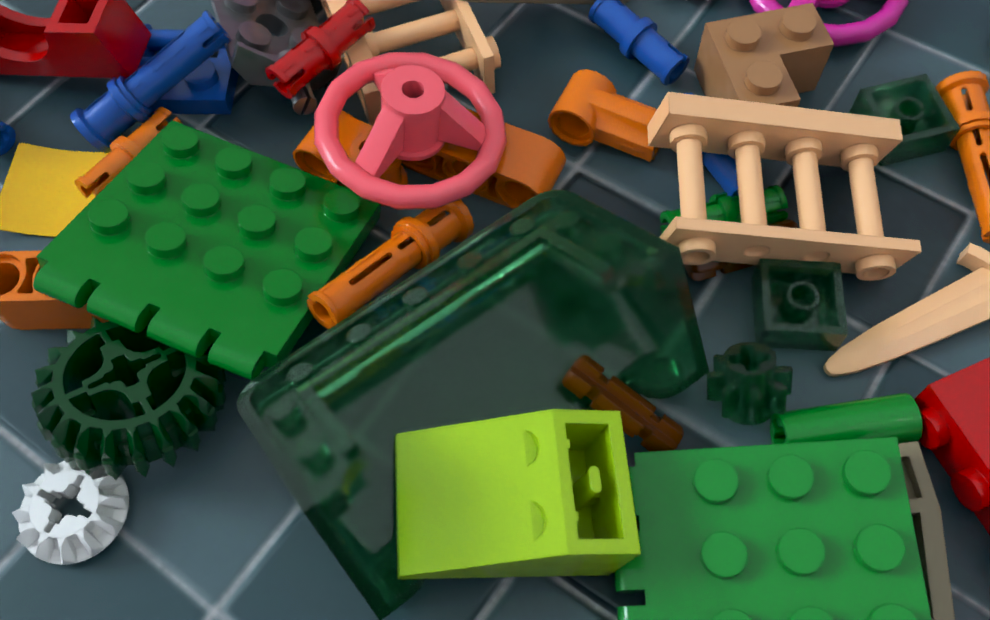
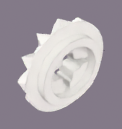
M75 460L68 463L63 461L58 464L44 463V473L34 483L22 485L25 497L21 507L11 513L19 524L20 534L16 539L36 558L57 565L75 564L97 555L116 538L127 517L129 492L123 476L120 475L115 480L106 473L103 466L88 475L78 467ZM77 495V500L84 505L83 508L91 513L89 518L80 514L77 517L66 515L62 518V513L55 509L56 505L53 504L55 498L61 499L62 497L73 499Z

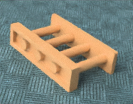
M320 0L327 19L343 7L347 0ZM420 0L359 1L370 11L365 15L368 16ZM440 0L445 12L374 33L373 31L368 32L344 52V62L348 69L356 62L379 56L382 53L455 32L463 50L441 56L440 58L456 62L468 71H474L475 76L486 84L492 94L495 93V69L501 68V57L493 36H484L469 3L462 0ZM373 82L365 85L357 92L368 123L374 126L375 120L381 111V93Z
M667 92L647 125L648 146L669 148L677 152L681 217L676 216L653 244L654 256L677 258L680 263L686 265H701L717 261L856 274V277L860 280L876 281L893 276L897 268L922 252L920 240L884 237L874 167L903 141L900 119ZM702 152L729 155L735 159L741 223L707 219ZM761 159L786 161L789 165H792L799 228L767 225ZM818 165L841 167L843 170L848 171L857 234L826 231Z

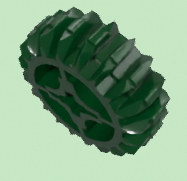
M92 316L89 330L84 333L67 330L66 343L68 346L48 348L47 362L49 365L35 370L37 378L35 383L38 389L33 391L31 395L33 398L32 407L39 419L37 426L44 439L51 442L56 454L60 458L64 459L66 463L75 460L78 467L88 475L103 466L106 473L117 480L128 465H134L136 471L146 477L150 468V462L161 458L164 462L174 467L177 459L175 451L180 447L198 451L199 443L201 442L199 432L215 431V424L217 422L216 411L224 409L226 400L224 382L226 381L225 370L208 362L209 351L213 344L209 346L200 358H196L148 338V325L142 332L136 333L110 321L102 323Z

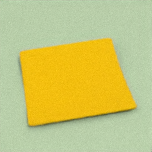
M19 143L0 193V230L56 237L95 198L94 194H91L88 198L84 197L74 181L86 174L108 153L70 151Z

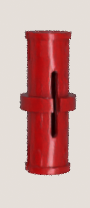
M347 0L343 7L319 27L311 25L301 33L302 41L273 65H269L265 69L269 80H273L276 77L279 79L273 83L274 87L283 96L292 99L299 90L324 69H335L342 61L341 55L366 33L375 29L376 24L373 17H368L365 21L361 19L370 12L368 8L359 0Z

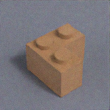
M813 3L708 22L704 26L694 71L705 96L798 107L801 100L798 93L815 90L833 49L834 42Z

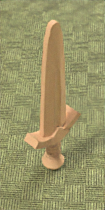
M970 243L959 254L956 264L973 271L972 273L878 323L842 346L825 362L823 366L824 372L830 377L855 374L893 361L990 320V252Z

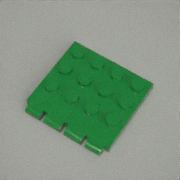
M171 120L36 256L40 270L34 278L33 288L35 291L76 308H81L87 303L88 313L136 333L142 332L148 325V338L196 358H200L209 346L213 344L208 355V362L210 364L254 381L265 366L275 371L279 370L313 319V315L307 305L308 295L313 291H318L345 271L380 219L381 204L362 199L346 187Z
M897 437L634 453L635 466L628 468L636 521H639L640 525L638 536L641 554L614 572L616 593H645L646 605L617 607L618 620H932Z

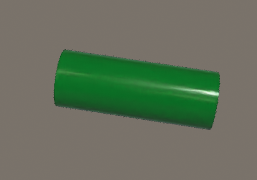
M908 393L773 413L770 418L772 444L897 437L898 444L919 441L923 431L919 407L914 398Z

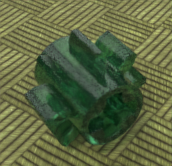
M756 342L737 343L729 347L724 355L716 354L713 356V371L706 373L707 400L722 401V417L725 419L729 418L733 422L742 425L762 424L771 418L773 412L778 414L786 412L787 395H790L792 391L793 369L790 366H776V351L766 345Z

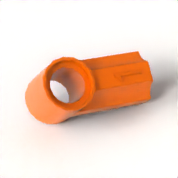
M585 69L574 73L548 117V124L552 132L562 141L574 146H587L595 140L649 162L655 159L660 150V147L648 146L647 125L657 109L617 94L613 83L597 71Z

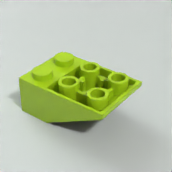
M549 409L397 433L394 437L398 579L602 576L612 574L641 554L620 411Z

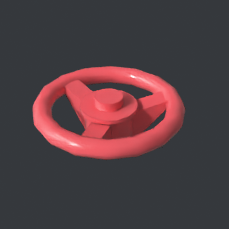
M388 52L356 62L329 84L314 113L315 146L329 172L360 198L397 210L436 209L468 197L496 172L507 144L503 111L486 84L460 64L424 52ZM374 82L381 93V111L354 163L349 159L339 141V115L347 99L365 85ZM444 84H448L469 99L481 117V121L445 90ZM445 142L478 151L475 160L460 174L434 184L399 185L380 179V176L396 158L405 161L424 160L437 154Z

